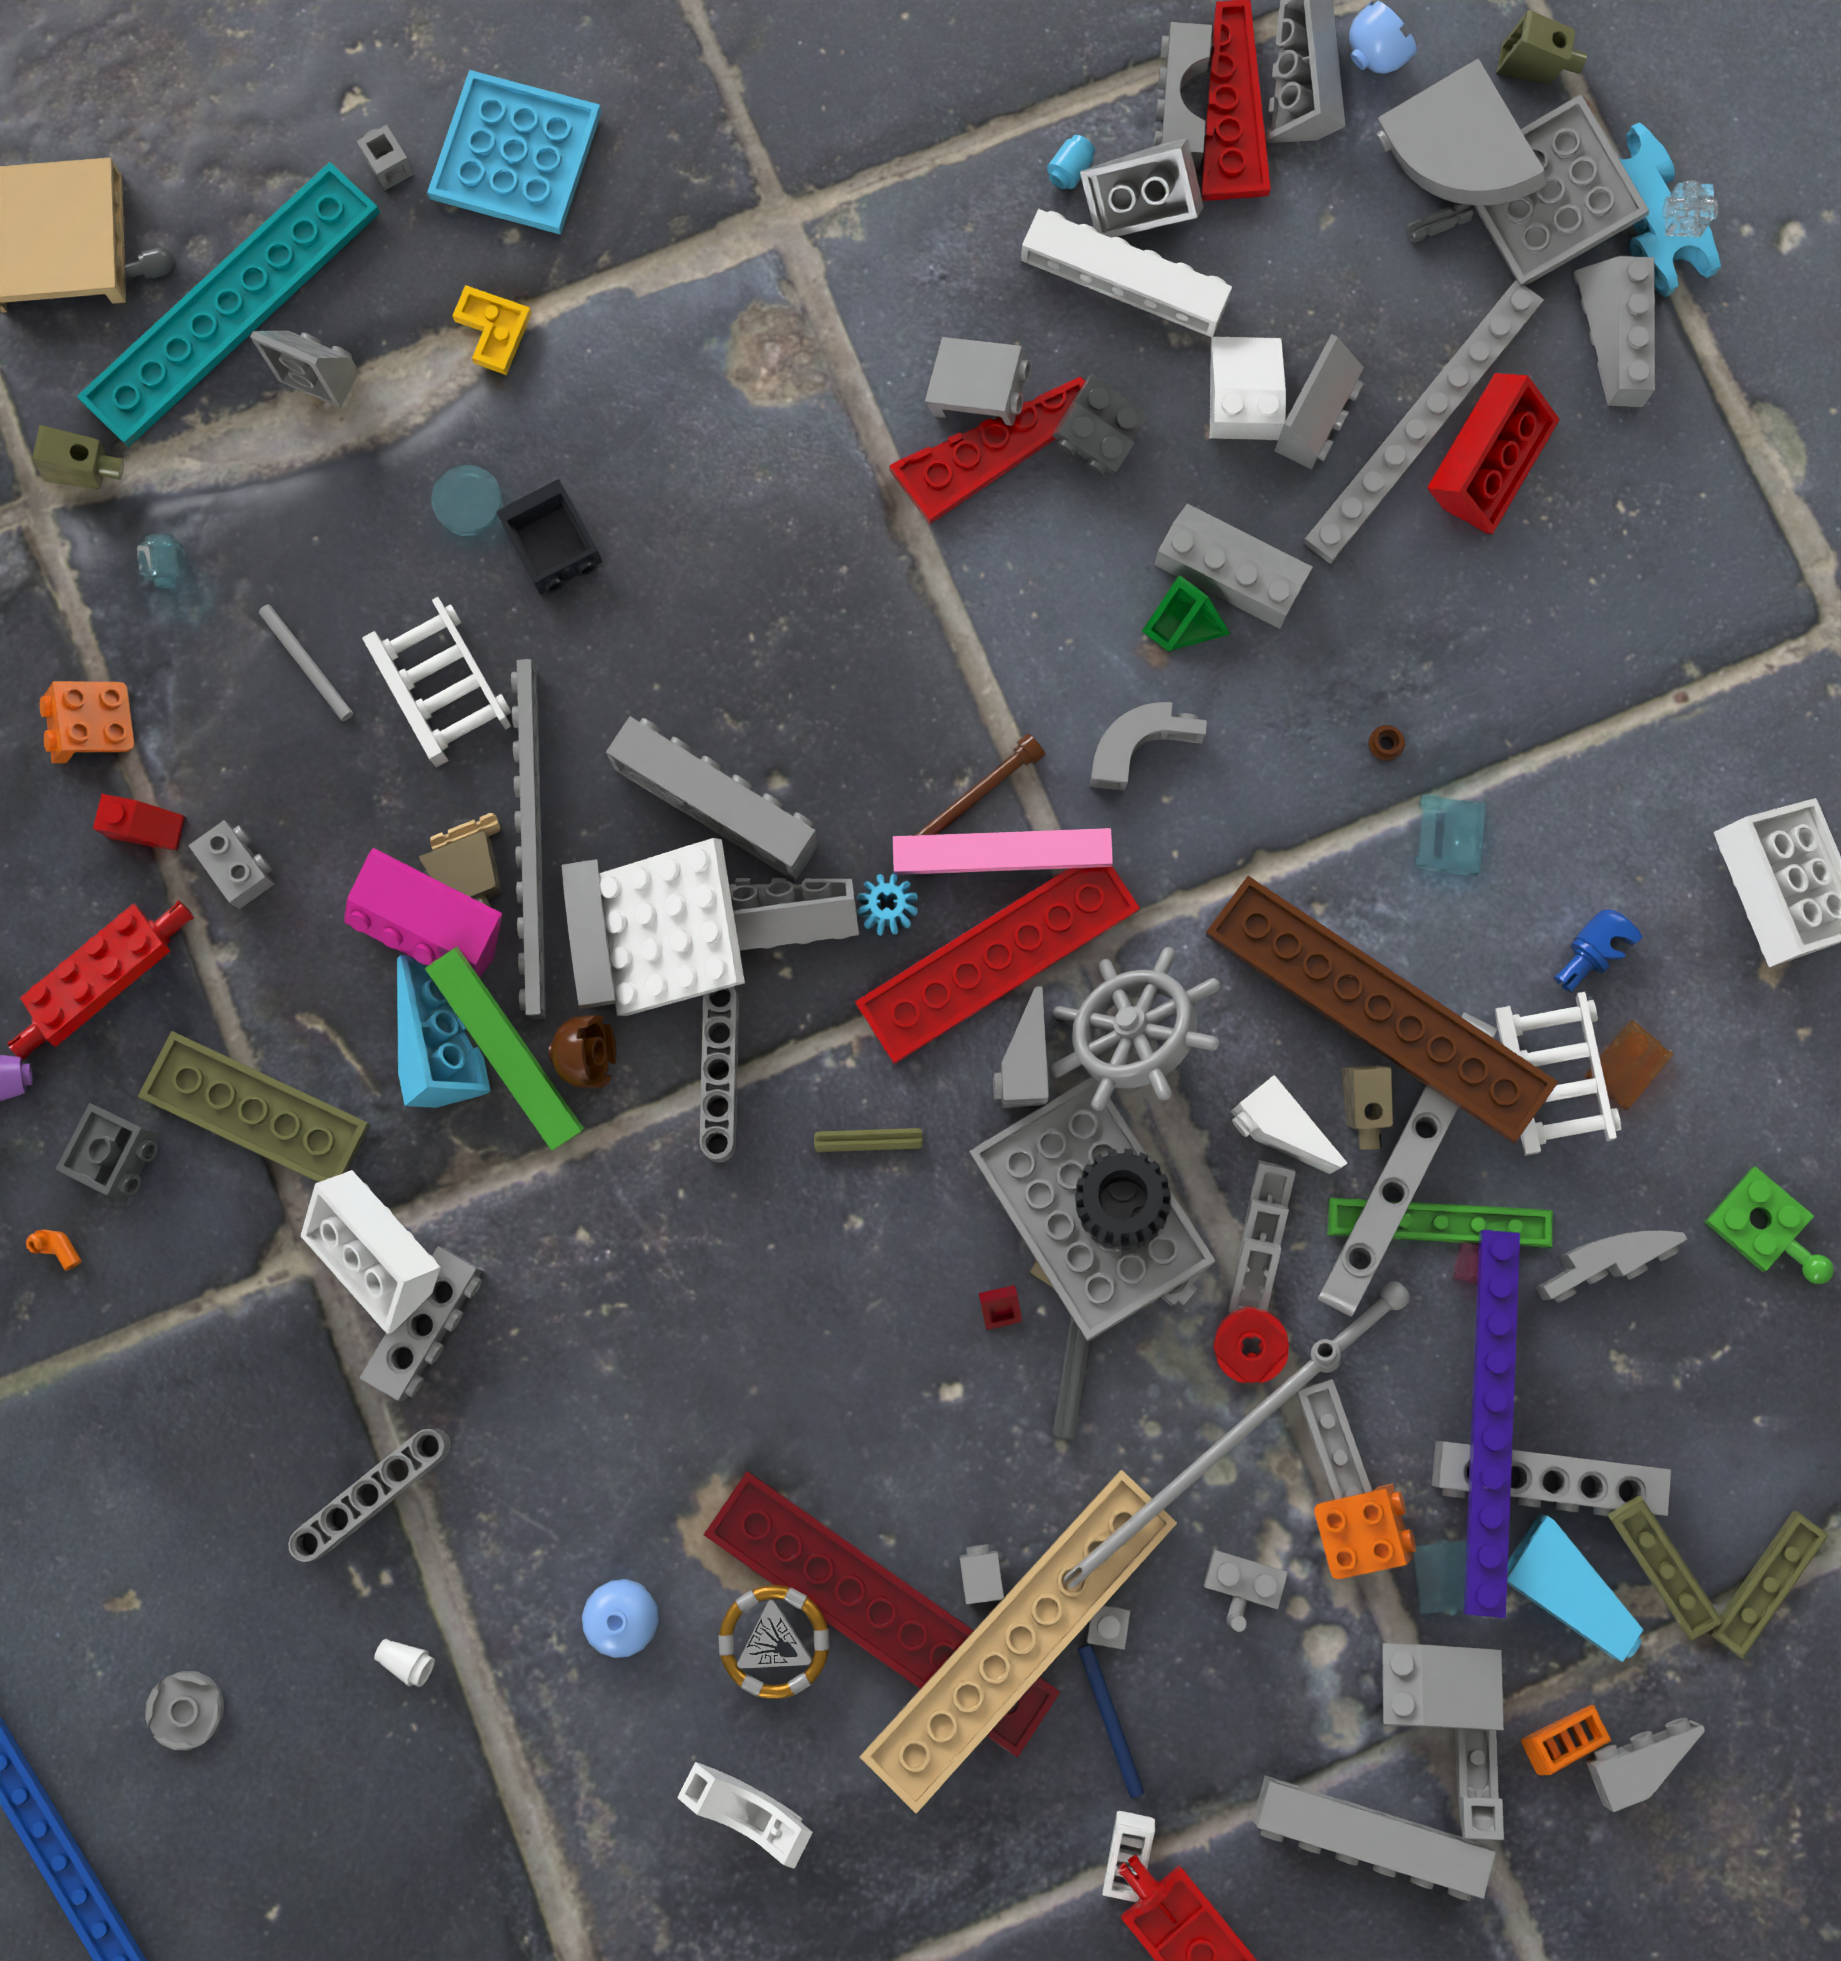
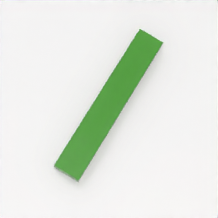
M455 947L425 968L427 973L551 1151L580 1133L584 1129L459 947Z
M1329 1198L1327 1236L1349 1237L1367 1200ZM1387 1201L1392 1204L1399 1203V1201ZM1410 1202L1392 1239L1479 1244V1232L1481 1230L1520 1233V1246L1551 1248L1553 1210Z

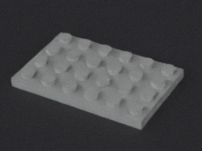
M1090 1077L969 1151L1087 1342L1215 1264L1214 1257L1172 1193L1170 1211L1164 1228L1158 1231V1236L1153 1241L1151 1239L1145 1241V1246L1137 1248V1245L1130 1246V1250L1122 1251L1120 1246H1114V1249L1105 1247L1104 1242L1099 1241L1097 1243L1091 1238V1234L1083 1229L1076 1210L1075 1193L1077 1191L1076 1184L1078 1178L1082 1177L1084 1167L1087 1164L1091 1166L1094 1163V1158L1099 1154L1102 1157L1108 1156V1151L1116 1149L1117 1153H1124L1125 1148L1133 1149V1154L1139 1156L1140 1152L1146 1154L1110 1098L1102 1111H1096L1092 1108L1091 1102L1100 1085V1082L1093 1077ZM1127 1181L1112 1183L1105 1188L1100 1198L1103 1210L1109 1215L1120 1219L1131 1218L1142 1211L1146 1202L1142 1189L1134 1183Z

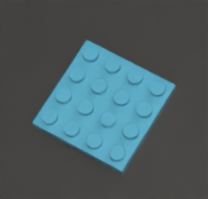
M469 70L427 191L429 199L561 235L602 113L601 106L596 103Z

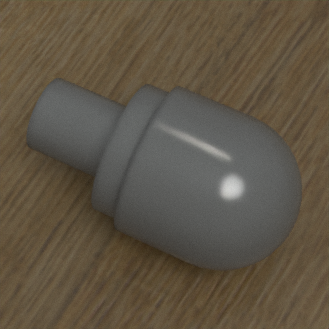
M156 247L137 255L138 261L124 265L129 279L145 274L146 279H155L171 273L175 266V259L169 250Z

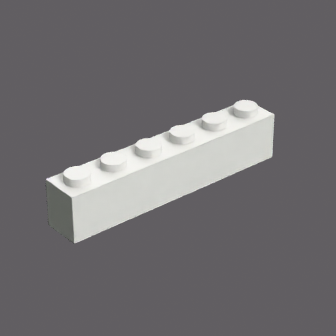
M1038 209L1022 244L1021 261L1210 337L1214 336L1232 290V286L1226 284L1223 279L1217 276H1205L1195 272L1187 264H1175L1163 259L1152 250H1140L1130 246L1122 238H1110L1098 233L1096 229L1089 225L1075 224L1053 211L1045 212Z

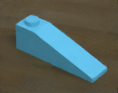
M400 955L397 958L398 1075L404 1105L438 1108L488 1094L491 1090L484 1057L478 1047H472L465 1033L466 1027L458 1019L446 998L425 970L428 965H423L410 956Z

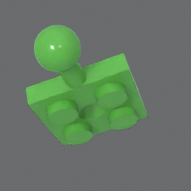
M1756 1166L1746 1173L1704 1221V1223L1762 1272L1767 1271L1785 1251L1802 1265L1803 1275L1809 1282L1824 1284L1833 1276L1834 1267L1827 1257L1819 1254L1812 1255L1794 1240L1814 1215ZM1753 1209H1760L1766 1213L1768 1217L1766 1228L1757 1229L1751 1224L1750 1213Z

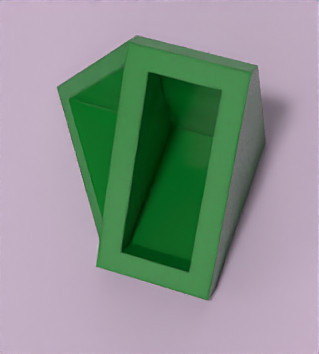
M1181 575L1177 577L1142 630L1143 633L1169 653L1175 649L1230 635L1229 630L1209 597Z

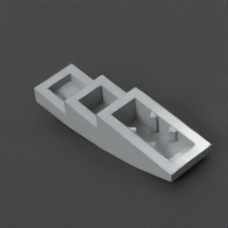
M597 859L562 865L568 933L578 1006L580 1009L616 1004L614 975L610 960L608 933L605 925L603 897L600 890V866Z
M1258 1160L1228 1307V1312L1230 1313L1246 1306L1268 1310L1282 1250L1281 1241L1289 1212L1288 1203L1296 1173L1295 1168Z

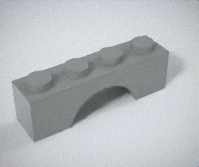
M1171 22L1169 35L1162 36L1160 57L1166 58V68L1160 67L1158 89H1164L1163 99H1157L1155 120L1162 121L1161 131H1155L1153 146L1188 138L1194 167L1200 170L1204 149L1205 120L1188 110L1183 103L1180 92L1187 83L1207 73L1210 59L1212 25Z

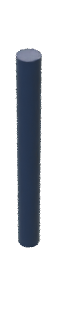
M1083 1645L1077 1649L1130 1798L1141 1796L1145 1792L1093 1645Z

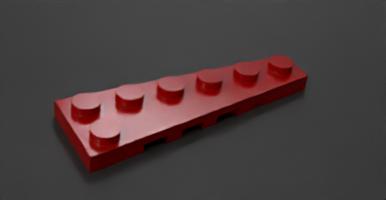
M1217 1L1214 12L1202 171V201L1267 197L1270 194L1271 188L1251 1Z
M1080 376L1037 396L1032 401L1024 402L1021 413L1016 414L1013 426L1006 425L1001 417L993 420L989 418L979 423V426L963 434L959 432L948 437V441L932 448H924L894 462L889 466V470L930 525L1054 441L1056 438L1051 435L1085 381Z

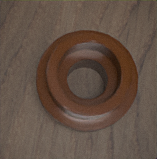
M1383 725L1377 727L1371 733L1368 746L1372 755L1377 759L1392 761L1403 752L1405 739L1402 732L1396 727ZM1388 739L1392 743V748H1382L1380 740Z

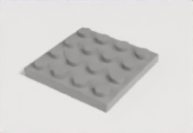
M1581 94L1520 129L1545 170L1546 186L1514 201L1494 205H1473L1513 276L1521 286H1527L1649 216V209Z

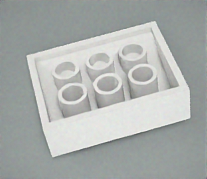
M1816 798L1747 816L1713 832L1769 967L1841 943V856Z

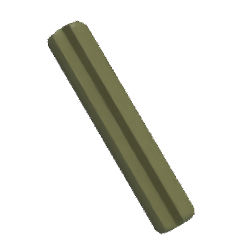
M919 1128L817 1131L814 1134V1148L817 1152L920 1149L923 1145V1134Z

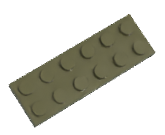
M171 1031L138 1095L139 1098L317 1182L348 1171L371 1125Z

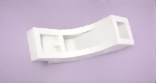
M695 1762L677 1797L697 1815L737 1830L758 1843L780 1863L794 1869L813 1833L801 1823L802 1818L780 1802L728 1774Z

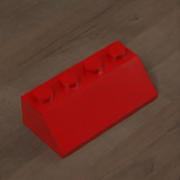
M1495 373L1427 487L1428 491L1444 510L1487 534L1494 533L1560 420L1528 375Z

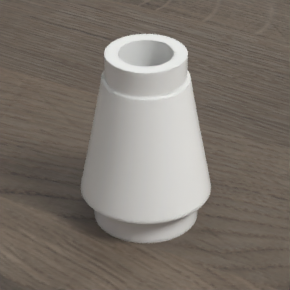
M387 1639L380 1643L374 1656V1660L380 1662L382 1666L409 1687L413 1684L421 1687L429 1678L435 1663V1659L429 1656L427 1650L394 1641L391 1642Z

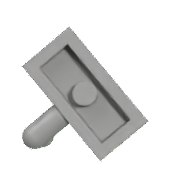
M1213 1549L1203 1586L1233 1596L1227 1615V1624L1235 1631L1241 1632L1247 1625L1243 1617L1247 1601L1278 1609L1288 1572Z

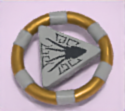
M781 1585L757 1587L736 1599L726 1612L718 1635L719 1655L731 1679L741 1689L756 1697L767 1699L791 1697L812 1685L822 1672L830 1649L829 1629L817 1605L807 1595L791 1587ZM774 1599L784 1600L802 1610L809 1618L814 1629L815 1651L813 1658H811ZM769 1600L737 1662L734 1655L733 1634L737 1621L743 1613L761 1601ZM809 1665L805 1671L787 1683L777 1685L765 1684L742 1670V1668Z

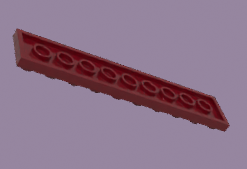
M746 1471L703 1534L773 1585L791 1587L807 1595L820 1609L828 1624L920 1689L974 1631L964 1622L749 1471ZM1039 1677L987 1734V1737L1018 1758L1060 1694V1690L1042 1677Z

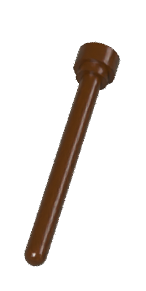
M1027 733L1016 742L1018 746L1013 749V755L913 836L939 834L1023 764L1027 766L1030 763L1036 764L1046 755L1043 748L1031 734Z

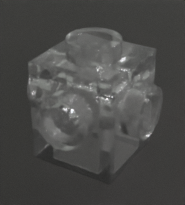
M1696 180L1677 183L1671 195L1666 196L1663 204L1665 236H1702L1710 222L1716 219L1718 213V199L1714 198V184H1701V182Z

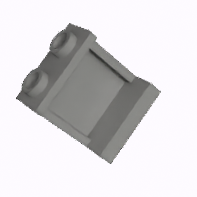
M942 337L925 403L934 417L947 419L949 410L999 416L1006 425L1013 426L1016 414H1020L1022 411V390L1024 383L1028 382L1031 376V361L1028 360L1022 346Z

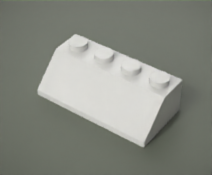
M352 1170L315 1183L301 1237L387 1334L394 1332L432 1294L441 1267L437 1264L434 1257L429 1255L415 1240L412 1233L407 1231L393 1216L390 1209L384 1206L372 1193L368 1185L363 1183Z

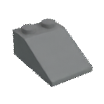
M1188 138L1156 145L1080 172L1093 227L1098 233L1110 238L1194 219L1199 216L1204 207Z
M290 331L252 332L251 340L279 382L340 408L342 407L359 373L349 352L338 346H333L332 349L323 346L318 339L307 333L297 335Z
M1042 986L1034 988L1003 1058L1000 1073H994V1100L1001 1099L1002 1109L1043 1107L1049 1099Z
M1383 1643L1384 1725L1504 1730L1501 1650Z

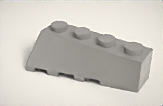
M1280 0L1276 45L1280 48L1277 62L1273 64L1272 77L1276 79L1274 97L1269 100L1268 112L1272 114L1271 128L1266 129L1265 141L1267 143L1319 140L1346 127L1333 0Z
M1618 256L1575 270L1573 275L1576 285H1579L1582 296L1580 302L1583 313L1587 315L1591 344L1595 346L1599 360L1597 366L1607 405L1643 407L1655 391L1654 257Z
M736 878L735 884H729L740 951L755 948L770 949L778 945L794 943L807 944L812 941L832 938L845 939L849 936L859 935L852 879L806 878L802 884H793L790 881H786V878H772L770 884H752L751 878Z

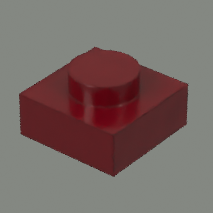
M1015 1285L978 1293L986 1330L1023 1322Z

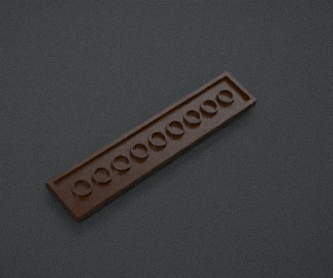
M1250 876L1246 877L1206 931V937L1514 1145L1558 1084L1557 1080Z

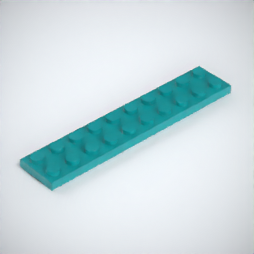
M329 162L76 397L129 448L380 214L378 206Z

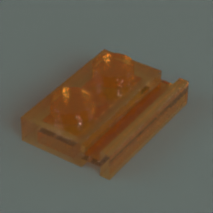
M1634 1020L1627 1022L1599 1056L1607 1095L1611 1100L1614 1099L1620 1104L1623 1110H1628L1674 1055L1672 1051L1665 1049L1661 1042ZM1591 1068L1583 1076L1586 1079H1593Z

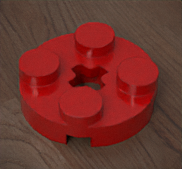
M1246 1306L1228 1314L1218 1325L1213 1340V1347L1220 1368L1226 1375L1237 1382H1267L1282 1371L1288 1360L1289 1342L1283 1324L1272 1313L1253 1306ZM1246 1337L1250 1339L1258 1337L1260 1339L1258 1346L1261 1350L1257 1354L1252 1351L1247 1354L1242 1352L1245 1346L1242 1341Z

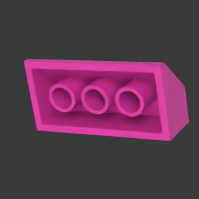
M373 848L369 852L348 895L344 923L350 925L356 931L363 932L383 942L390 948L399 950L423 965L429 966L458 946L480 978L494 960L502 913Z

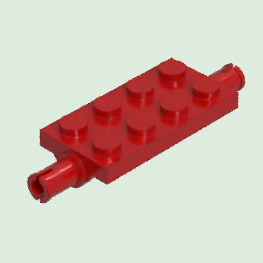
M178 900L174 906L156 921L149 920L144 912L134 903L124 912L120 913L112 922L95 936L91 937L82 947L62 961L53 971L20 997L32 1016V1024L7 1043L11 1051L24 1061L28 1055L46 1040L53 1046H58L170 952L167 946L171 942L170 937L195 918L191 911Z
M1137 1855L1127 1859L1130 1866L1137 1873L1136 1875L1125 1862L1120 1866L1118 1873L1139 1896L1138 1901L1123 1913L1121 1918L1155 1961H1258L1180 1864L1161 1881L1154 1879Z

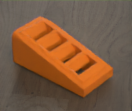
M1589 1705L1522 1738L1521 1744L1535 1772L1538 1775H1552L1612 1740L1595 1706ZM1582 1720L1585 1721L1593 1737L1590 1741L1580 1724ZM1568 1728H1571L1579 1746L1575 1747L1567 1731ZM1555 1735H1557L1565 1751L1563 1754H1561L1553 1738Z

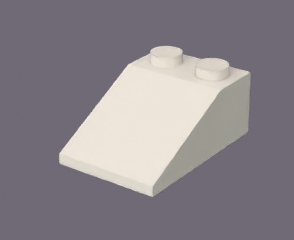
M1211 337L1210 438L1278 440L1286 421V388L1281 338Z
M1275 1075L1231 1111L1235 1116L1232 1119L1233 1124L1245 1137L1250 1134L1255 1141L1328 1174L1347 1164L1345 1159Z

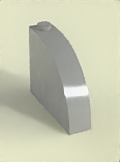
M1479 58L1378 117L1381 131L1376 133L1383 150L1385 152L1391 150L1404 172L1421 188L1444 200L1466 205H1494L1525 197L1546 186L1545 170Z

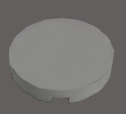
M181 1671L166 1677L152 1689L146 1702L145 1720L147 1726L150 1727L151 1732L155 1735L153 1737L159 1744L172 1750H190L206 1743L217 1733L224 1718L225 1702L220 1688L210 1677L197 1671Z

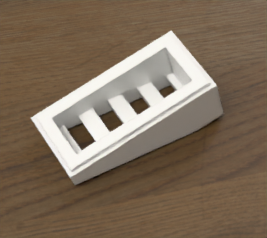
M1117 1811L1102 1895L1132 1902L1138 1901L1139 1896L1129 1884L1113 1881L1114 1875L1122 1877L1118 1873L1121 1865L1116 1864L1117 1860L1129 1863L1127 1859L1137 1855L1146 1869L1148 1868L1155 1833L1154 1818ZM1120 1844L1141 1848V1853L1121 1849ZM1129 1867L1130 1870L1136 1875L1137 1873L1134 1871V1869Z

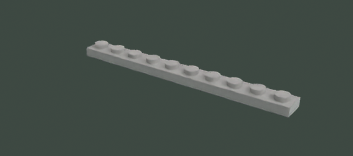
M1517 279L1307 535L1303 542L1304 545L1332 564L1539 309L1544 301L1543 298L1525 285L1521 286Z
M531 659L517 660V672L511 673L512 691L518 694V706L512 707V721L514 728H518L519 741L513 742L514 762L519 763L520 776H514L515 797L520 798V811H515V829L517 833H521V846H516L515 855L517 868H522V882H517L516 893L518 903H523V917H518L517 930L519 939H524V953H519L518 967L520 975H525V989H520L519 1004L521 1011H526V1016L531 1020H546L537 669Z

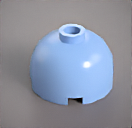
M1371 1L1358 13L1349 30V43L1353 50L1350 54L1351 59L1361 70L1368 68L1372 72L1386 74L1398 70L1415 56L1417 46L1412 34L1405 38L1400 28L1404 25L1403 21L1382 2L1377 1L1373 5V1Z
M628 1579L611 1580L598 1587L587 1599L582 1613L583 1632L589 1644L599 1653L613 1658L630 1657L643 1650L655 1636L659 1623L658 1606L651 1594L640 1583Z

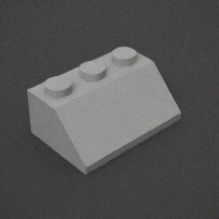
M1331 334L1283 425L1274 452L1311 470L1317 459L1325 460L1333 444V441L1328 439L1332 430L1340 431L1349 412L1344 410L1347 401L1355 402L1364 385V382L1359 380L1364 367L1337 336Z

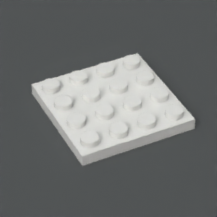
M711 838L599 873L600 890L605 911V925L611 954L610 960L614 975L617 1016L632 1015L745 983L722 839Z

